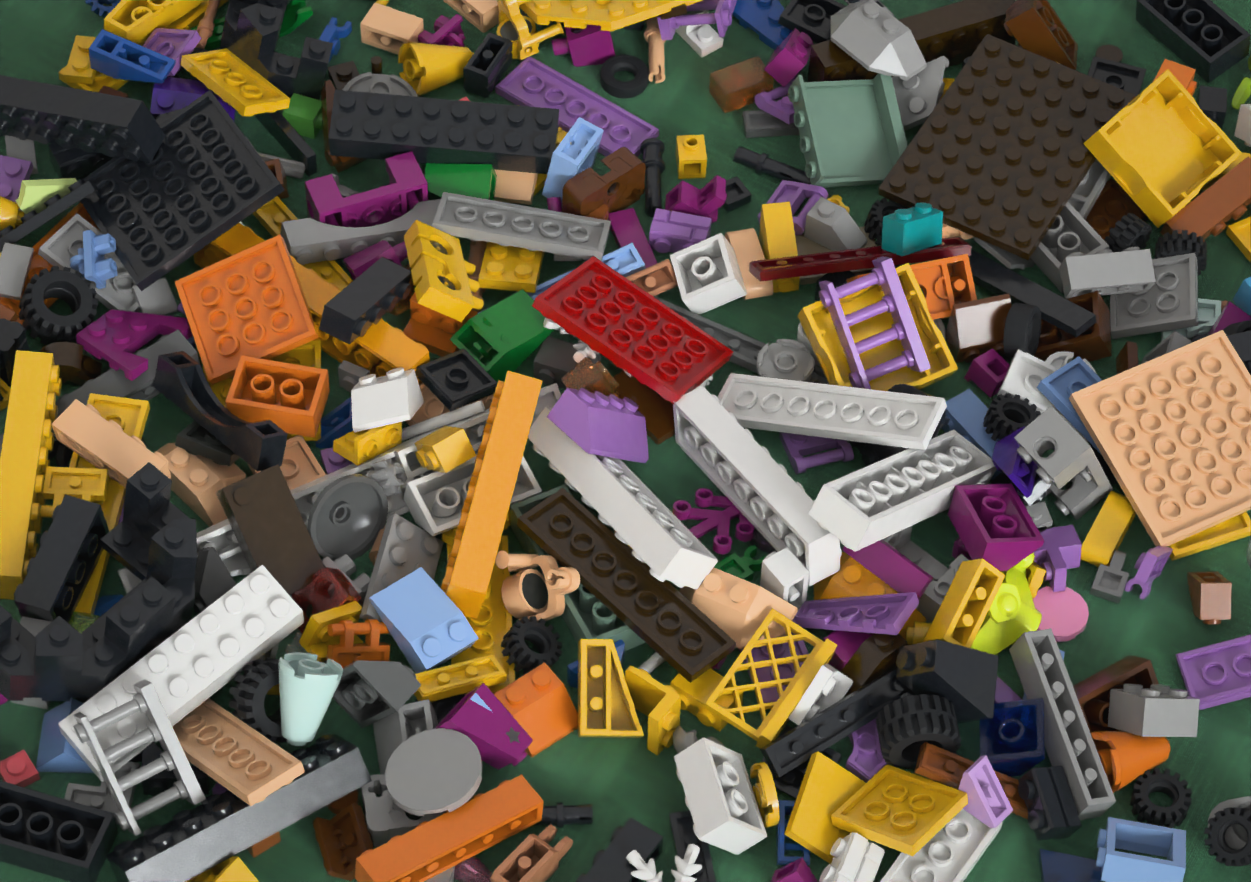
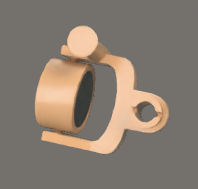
M504 550L499 551L496 555L495 562L498 568L504 569L508 566L509 572H518L508 576L503 581L501 588L504 606L512 616L519 620L522 617L527 616L529 619L531 616H535L537 622H539L541 618L548 621L564 613V595L577 590L580 584V575L575 568H559L555 558L551 555L507 554ZM540 566L544 576L538 570H535L533 568Z

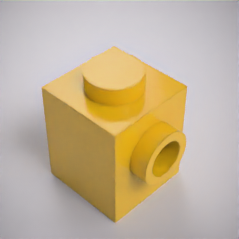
M704 134L676 136L678 179L706 178L707 155Z

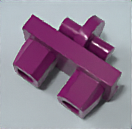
M456 14L449 19L441 15L435 20V33L432 34L427 30L422 31L418 35V43L465 47L463 41L466 37L461 29L463 17Z

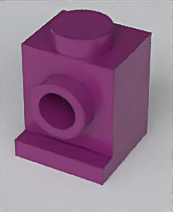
M992 348L973 359L964 379L967 382L972 380L991 398L998 394L1010 364Z

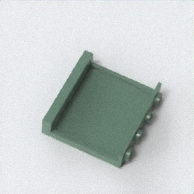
M878 73L874 79L804 82L803 76L798 75L790 85L788 98L793 103L795 112L794 124L799 129L800 150L805 156L806 176L810 178L811 185L839 187L882 184L908 147L891 76Z

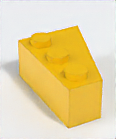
M580 639L578 642V737H643L644 733L634 708L633 699L629 693L613 639Z

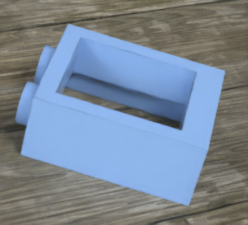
M580 117L577 119L552 154L542 192L543 196L547 198L561 197L562 204L565 183L589 167L593 169L603 129Z
M1108 817L1106 829H1099L1096 867H1101V881L1183 882L1186 869V830ZM1115 848L1167 857V860L1115 851Z

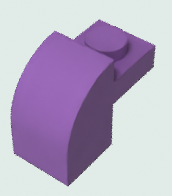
M1073 525L1053 527L1042 531L1040 534L1044 539V544L1034 551V562L1047 570L1043 579L1049 581L1053 592L1065 591L1067 569L1080 567L1082 543Z

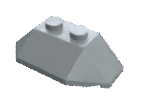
M865 0L850 3L831 16L830 40L868 71L887 76H899V79L907 81L927 67V63L911 30L875 1Z

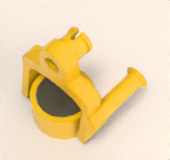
M497 0L499 26L496 33L498 36L509 39L512 42V59L523 60L539 52L540 42L560 33L564 35L560 22H556V24L537 32L535 22L530 17L521 15L519 5L528 3L530 0Z

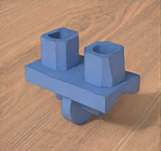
M91 229L83 231V248L78 249V255L70 258V267L79 271L82 274L81 277L95 282L97 289L106 288V280L118 276L116 262L112 258L105 259V254L115 252L116 250L115 238L109 233L96 235Z

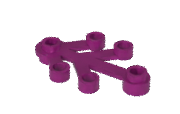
M698 489L695 492V504L701 508L714 506L726 509L718 511L691 508L690 503L684 500H678L673 504L672 513L679 520H703V522L689 529L697 539L717 528V535L713 540V550L718 554H727L731 550L732 539L729 536L730 520L736 517L739 518V523L736 525L735 537L743 542L750 541L753 538L754 526L727 497L713 496V492L710 489Z

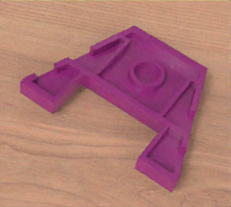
M111 309L77 333L76 338L77 344L82 345L84 350L98 359L105 358L109 361V366L115 371L123 370L125 377L133 381L148 370V359L133 354L135 351L158 334L167 335L179 330L187 340L193 335L187 318Z

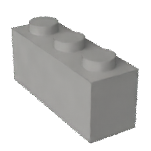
M1129 247L1122 252H1112L1110 249H1105L1091 255L1075 252L1067 255L1059 266L1065 299L1098 291L1101 296L1149 291L1156 282L1150 249L1140 250V247Z

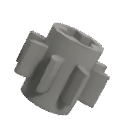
M390 458L372 464L374 470L369 472L368 477L376 481L383 488L386 497L402 492L400 486L405 484L406 474L399 463L393 464Z

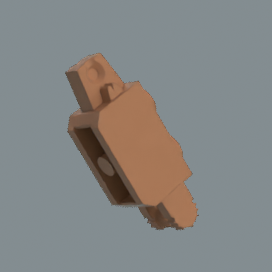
M550 824L538 836L534 833L529 834L494 870L490 880L491 882H546L559 868V861L570 850L574 841L568 836H564L554 847H551L549 843L555 838L558 829Z

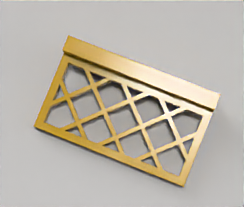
M772 608L711 694L704 707L757 741L756 746L761 749L776 740L821 666L829 663L838 645L828 638L825 642ZM772 621L777 622L784 627L786 636L770 639L768 626ZM764 634L765 639L759 640L761 636ZM804 640L814 646L810 654L797 656L794 642ZM788 643L791 657L775 659L772 645ZM767 646L770 660L753 662L752 649ZM747 658L748 663L742 664L744 660ZM804 661V663L802 664V666L799 667V663H798V662ZM793 663L795 676L793 678L780 679L777 665ZM771 666L775 680L759 683L755 669ZM750 669L753 684L737 686L735 673ZM730 682V683H731V687L725 688V687L728 685V683ZM788 685L783 691L782 686ZM776 687L779 699L776 702L763 703L760 689ZM755 690L758 704L742 707L738 692ZM733 693L736 708L724 709L715 702L720 695ZM771 709L768 715L766 716L765 710ZM760 711L762 723L757 730L745 722L743 713Z

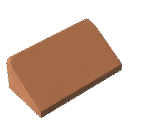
M669 259L625 277L653 297L678 286L675 272Z

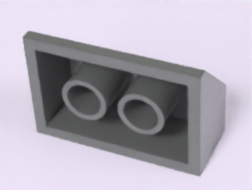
M356 660L343 667L342 678L333 695V699L361 728H364L397 712L421 687V684L417 681L413 670L406 665H402L400 662Z

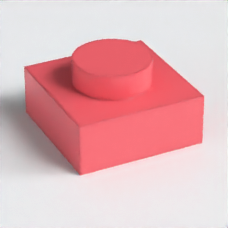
M24 749L0 761V777L3 782L26 787L40 780L39 772Z

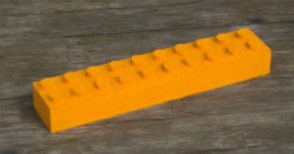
M238 223L195 253L194 262L200 267L206 268L266 240L256 235L250 227ZM290 255L319 338L313 341L321 340L322 351L340 363L346 360L370 370V374H376V377L387 375L386 372L403 367L404 371L414 369L416 373L418 366L430 362L429 351L422 343H416L407 337L401 329L394 328L385 322L383 318L377 324H372L364 336H359L351 344H347L320 330L319 326L324 305L341 291L336 285L329 284L320 278L312 269H307L299 264ZM417 377L418 383L420 385L422 381Z

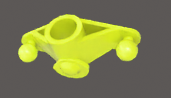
M1034 552L1008 571H1001L1006 576L976 635L971 649L996 655L1008 646L1013 645L1024 632L1036 631L1038 629L1042 614L1035 608L1026 578V568L1034 562Z

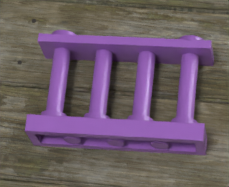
M703 0L686 6L687 12L716 10L715 13L680 15L661 20L658 15L657 21L661 39L672 40L679 26L717 24L719 37H725L728 26L732 24V14L737 0Z
M884 256L872 260L874 265L872 273L835 288L833 282L825 280L819 282L821 291H819L820 300L825 308L828 307L851 370L849 374L852 387L871 389L869 381L905 366L917 372H923L931 368L893 260ZM872 285H881L884 293L881 301L844 315L839 299ZM886 311L891 313L894 321L892 328L854 343L849 329L850 326ZM894 339L901 340L904 349L902 355L864 370L859 354Z

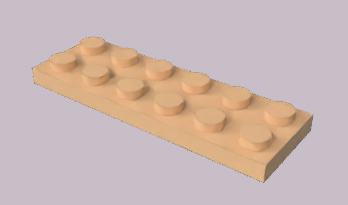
M210 698L173 726L188 761L250 806L263 801L268 795L282 786L290 784L295 778L305 773L300 760Z

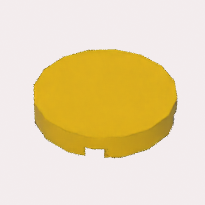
M765 762L755 763L750 768L751 779L756 778L757 783L752 788L763 824L766 828L777 826L780 819L779 804L771 771Z

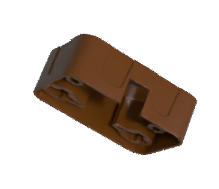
M627 147L619 148L601 160L611 171L600 176L589 167L565 183L563 187L562 212L586 216L603 204H606L609 207V213L624 210L636 203L645 191V163Z

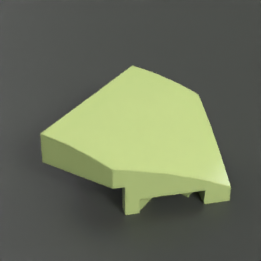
M76 178L22 180L19 198L15 201L25 214L34 209L37 213H40L47 208L44 203L55 195L59 194L63 198L71 193L68 187L77 182Z

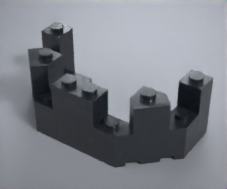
M230 0L220 49L227 48L289 98H291L293 93L320 100L333 43L306 37L301 58L277 53L275 50L288 0Z
M150 462L127 480L123 521L100 539V546L142 582L81 634L62 617L58 616L35 637L0 605V693L9 701H23V698H42V701H70V698H88L89 700L192 620L195 600L194 577L197 563L196 519H190L170 502L172 480Z

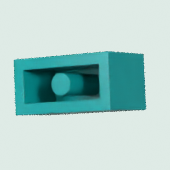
M916 203L915 207L897 209L895 213L883 216L882 249L905 256L942 244L943 211L932 208V205L929 203Z

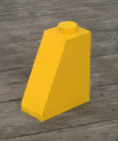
M790 201L762 204L759 242L765 260L798 256ZM800 277L772 280L773 293L799 290Z

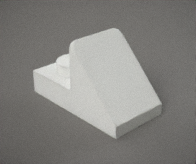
M709 10L691 11L685 15L709 13ZM709 24L679 26V29H676V32L701 58L723 47L724 39L719 37V34Z

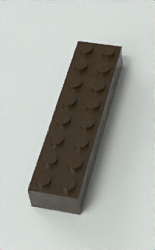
M963 0L899 19L900 22L911 30L926 63L945 56L949 60L948 67L963 63L964 59L972 56L987 34L1015 45L1016 38L1014 36L1011 37L1004 27L1006 10L1015 0ZM831 40L811 45L808 82L874 79L878 74L868 71Z

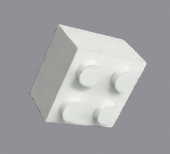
M722 233L670 255L682 301L691 312L701 315L747 295L734 248Z

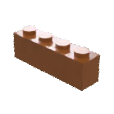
M1248 156L1164 223L1160 233L1164 236L1167 232L1172 235L1174 230H1178V234H1182V230H1188V235L1195 232L1197 237L1200 235L1203 237L1204 242L1211 234L1214 237L1219 235L1227 227L1225 223L1231 218L1234 220L1239 219L1248 210L1246 206L1251 203V158Z

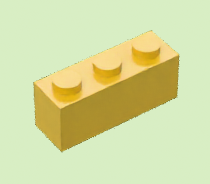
M983 558L962 561L923 641L941 640L971 648L1006 575Z

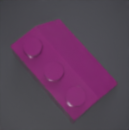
M1012 484L955 486L947 515L972 560L983 558L999 571H1008L1043 546L1044 539Z

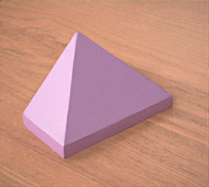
M987 755L981 756L963 773L958 790L967 793L968 804L963 809L988 827L996 828L1013 811V808Z

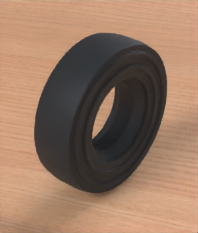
M621 54L610 57L603 63L600 70L602 88L605 92L617 98L638 96L646 89L648 84L649 72L646 64L638 57ZM620 71H627L633 73L635 77L631 81L623 82L616 80L614 75Z

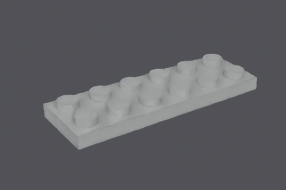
M443 192L432 227L451 236L469 238L473 241H486L497 243L501 246L526 248L529 251L549 252L558 256H572L586 261L594 256L602 261L611 221Z

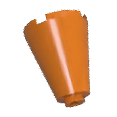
M1125 731L1091 732L1113 793L1133 782L1140 775L1142 776L1145 771H1151L1161 765L1169 757L1170 743L1166 737H1142Z

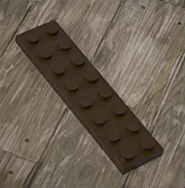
M564 488L518 518L517 526L544 551L553 556L562 567L575 568L579 572L580 583L690 683L735 650L736 642L667 580L661 582L653 577L649 572L650 567L647 563H643L635 558L632 554L633 550L617 539L610 529Z

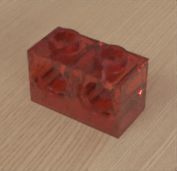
M329 567L322 568L312 576V582L291 595V598L303 610L304 623L298 627L302 634L310 619L306 615V609L310 604L313 607L312 615L353 601L358 602L362 598L341 570ZM333 583L335 586V593L330 598L328 594V589L330 585Z

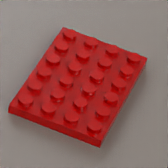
M594 256L538 295L532 305L544 317L563 327L567 333L576 336L592 350L599 352L612 361L615 366L622 368L634 376L637 381L647 385L660 394L664 400L670 401L673 404V401L677 402L684 394L693 391L727 363L734 352Z

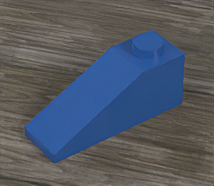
M104 29L100 31L89 47L91 69L114 79L163 83L176 64L174 59Z

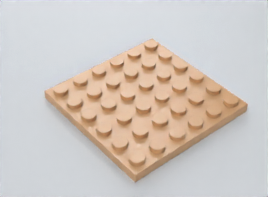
M1223 330L1070 395L1069 400L1155 546L1166 547L1251 510V375Z

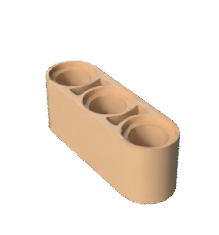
M748 228L726 232L725 238L734 248L747 295L742 296V298L749 300L772 296V280L759 281L749 272V263L751 261L765 260L755 229Z

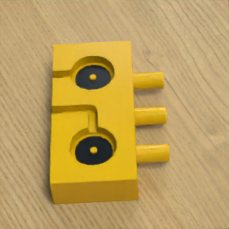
M415 220L405 233L404 240L409 265L413 268L411 274L413 284L416 286L417 303L462 322L472 308L481 310L484 305L482 299L473 296L471 291L474 293L478 291L480 283L468 278L467 275H472L475 272L476 266L464 260L458 238Z

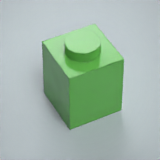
M293 93L289 108L283 110V117L299 135L315 139L319 131L323 130L322 102Z

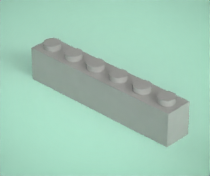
M1052 629L1024 632L1009 651L1052 767H1063L1080 820L1100 817L1116 802Z

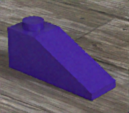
M1023 426L995 443L992 460L997 470L1004 472L1012 483L1028 498L1032 495L1038 466L1033 461L1027 464L1016 451L1019 445L1014 437L1025 428Z

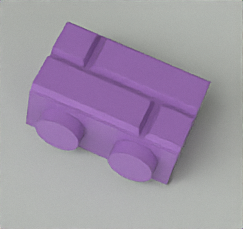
M656 208L649 232V245L651 249H655L660 253H676L710 238L712 218Z

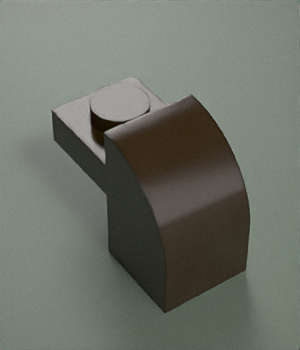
M56 342L43 347L39 351L53 353L54 363L60 367L59 378L62 380V385L70 381L82 387L88 380L95 379L101 375L102 363L83 355V346L80 344Z

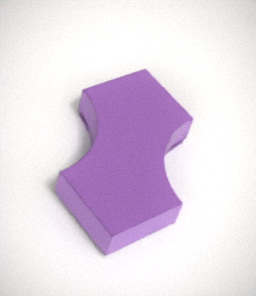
M876 718L848 735L853 751L847 759L845 768L866 783L888 764L882 757L875 722Z

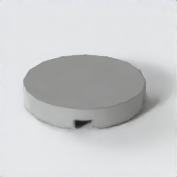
M778 339L776 343L770 345L767 343L759 351L756 370L758 376L809 382L813 377L815 359L804 344L791 339Z

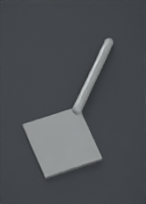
M166 277L158 279L143 291L137 285L132 286L142 313L167 315L178 311Z

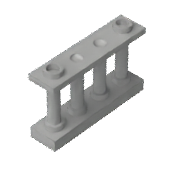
M145 679L133 685L137 693L133 695V700L91 721L88 720L86 715L78 712L74 714L78 724L73 726L81 743L87 742L119 811L115 813V817L123 831L128 829L135 836L141 833L136 820L179 798L181 800L186 799L193 805L206 800L153 684ZM138 711L141 713L146 712L150 721L146 725L147 729L102 750L95 733ZM152 740L160 742L164 751L160 754V758L116 780L109 762ZM166 769L168 771L173 770L177 781L173 783L174 787L130 809L123 791Z

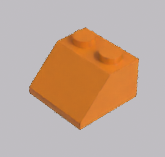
M545 662L494 694L534 740L525 750L531 758L578 728V712L567 689Z

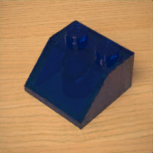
M1043 698L994 703L993 718L980 720V757L987 755L993 770L1010 777L1021 776L1045 759Z

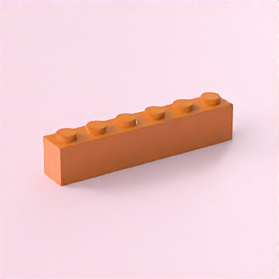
M522 774L511 780H505L496 788L484 794L479 793L458 809L450 813L446 810L442 815L430 821L420 823L415 829L403 835H396L387 843L375 849L366 850L356 858L355 879L357 882H424L542 821L544 800Z

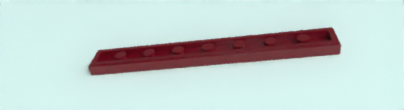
M959 236L942 238V244L905 256L883 250L882 246L751 261L749 263V272L759 281L874 268L872 260L882 256L892 258L894 265L932 261L963 254L971 256V246Z

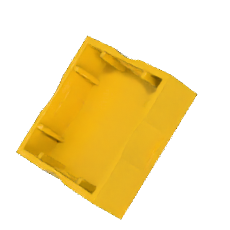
M1169 69L1155 79L1083 143L1157 228L1177 214L1199 193L1201 188L1217 177L1242 154L1221 128L1203 113L1195 99Z
M906 263L895 269L931 368L923 372H917L907 366L869 381L870 387L873 390L888 391L898 384H907L920 390L952 376L958 370L941 331L929 314L926 299L909 263ZM875 284L843 297L839 301L844 315H847L881 301L884 293L881 285ZM821 300L803 307L797 316L830 385L852 387L849 380L851 370L828 307L825 308ZM886 311L854 324L849 329L854 343L892 328L894 321L891 313ZM894 339L859 354L864 370H867L902 355L904 349L901 340Z

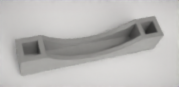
M441 199L418 202L401 217L370 227H341L322 223L311 218L285 221L281 224L280 235L284 238L289 254L301 265L347 258L382 240H386L392 247L405 241L404 235L415 220L432 226Z

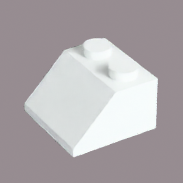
M400 367L386 372L387 375L376 377V374H370L358 379L359 382L351 390L352 428L354 433L407 421L414 416L424 403L414 369L404 371V368Z

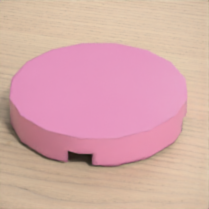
M1046 586L1039 589L1035 598H1032L1035 608L1042 614L1037 630L1052 629L1056 642H1066L1075 639L1076 635L1085 630L1089 616L1088 606L1082 596L1071 588L1066 587L1065 591L1053 592L1051 586Z

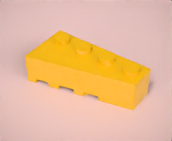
M121 0L105 17L104 30L140 45L148 39L155 28L167 27L207 0Z

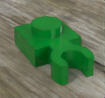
M754 545L745 550L743 557L740 558L734 552L716 563L714 568L750 582L753 580V571H761L762 561L765 559V556L758 560L752 559L757 553V547Z

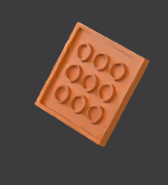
M280 234L174 281L208 381L212 385L234 376L241 355L270 360L319 338L286 243Z

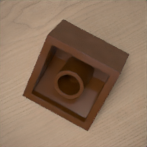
M1009 293L953 305L945 336L955 363L963 361L971 363L973 359L992 348L1000 356L1005 355L1003 338L1006 318L1011 308Z

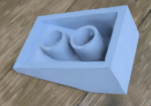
M422 567L369 597V601L415 673L437 668L470 648L479 639L462 611Z

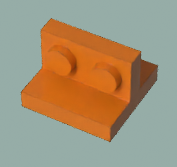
M414 292L410 299L411 319L403 332L416 343H422L429 352L443 357L459 350L450 338L470 318L477 315L478 312L471 310L465 319L459 322L418 304Z

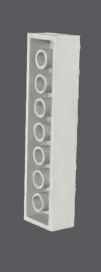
M701 386L684 394L677 402L673 401L676 443L777 552L786 547L792 551L809 571L808 585L812 586L840 571V556L842 555L840 540L830 531L820 527L817 521L808 514L815 500H812L805 493L803 486L799 482H795L788 475L787 470L782 464H777L767 448L761 447L754 440L752 433L748 429H744L737 422L735 415L731 411L728 412L721 405L717 396L711 395L704 386Z
M545 406L531 426L528 434L529 440L533 443V450L550 461L548 463L550 468L559 474H563L566 478L564 481L566 485L582 495L581 500L592 509H596L599 513V520L607 526L613 527L616 531L614 534L616 538L624 544L630 545L633 549V556L639 561L647 563L650 567L649 572L653 577L661 582L669 580L680 588L687 586L697 590L704 581V578L718 562V559L621 459L586 453L547 418L552 409Z
M953 429L932 438L926 450L909 448L824 484L808 514L817 521L820 527L835 535L845 547L856 552L949 509L956 485L989 484L997 468L989 456Z
M261 565L59 722L58 725L62 735L101 782H103L104 778L87 742L81 743L73 726L78 724L74 714L81 712L91 721L133 700V695L137 694L133 685L145 679L153 684L173 727L235 678L237 674H240L243 671L242 668L247 664L251 665L253 661L258 660L304 623L303 610L269 571ZM138 711L95 733L102 750H105L147 729L146 725L150 721L146 712L141 713ZM152 740L109 762L113 773L154 741Z

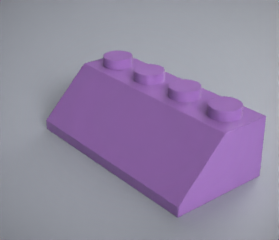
M566 388L547 416L549 420L588 454L646 463L649 459L645 417L637 410L639 406L627 397L620 399L613 394L605 396L598 391L591 393L584 388H580V390Z

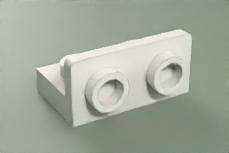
M829 664L822 665L789 719L800 725L840 701L851 688L853 680Z

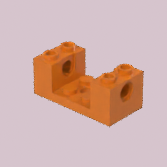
M968 254L910 265L919 286L924 291V297L932 320L950 318L954 304L977 300ZM870 273L854 276L847 279L846 282H851Z

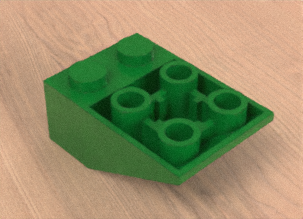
M522 289L470 318L450 340L459 350L464 348L498 382V380H505L507 371L514 372L555 329L543 327L545 317L541 312L532 307L534 300Z

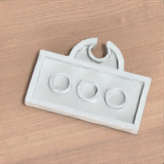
M1018 349L1012 359L998 395L1002 394L1005 396L1006 393H1011L1012 398H1014L1015 394L1020 395V400L1022 401L1027 398L1030 400L1028 404H1035L1037 406L1036 411H1040L1041 414L1052 405L1078 434L1088 441L1037 389L1041 380L1069 363L1073 359L1074 353L1056 352L1051 354L1044 362ZM1084 358L1083 361L1096 373L1092 365Z

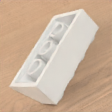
M476 456L447 473L436 471L407 483L403 500L415 523L432 536L454 529L459 525ZM524 456L522 457L510 505L542 493Z

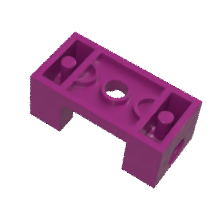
M412 151L385 159L390 184L348 197H342L332 174L316 177L305 181L308 218L341 227L356 228L384 224L401 217L418 202L428 201V183Z

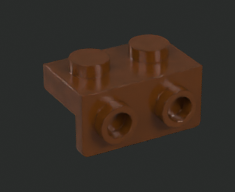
M352 803L331 820L317 817L312 821L316 833L315 837L319 843L324 860L323 865L328 875L348 881L355 878L356 858L366 850L374 849L362 807Z

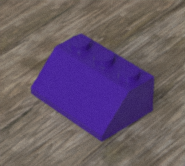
M167 76L163 83H154L150 112L154 117L185 108L208 92L209 89L198 80ZM211 90L235 122L236 110Z

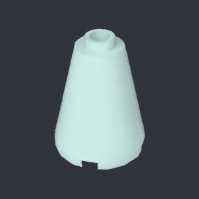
M301 652L287 653L284 655V659L280 657L278 672L281 734L287 739L289 744L304 746L306 742L313 741L342 678L343 667L336 661L328 658L326 664L317 661L318 655Z

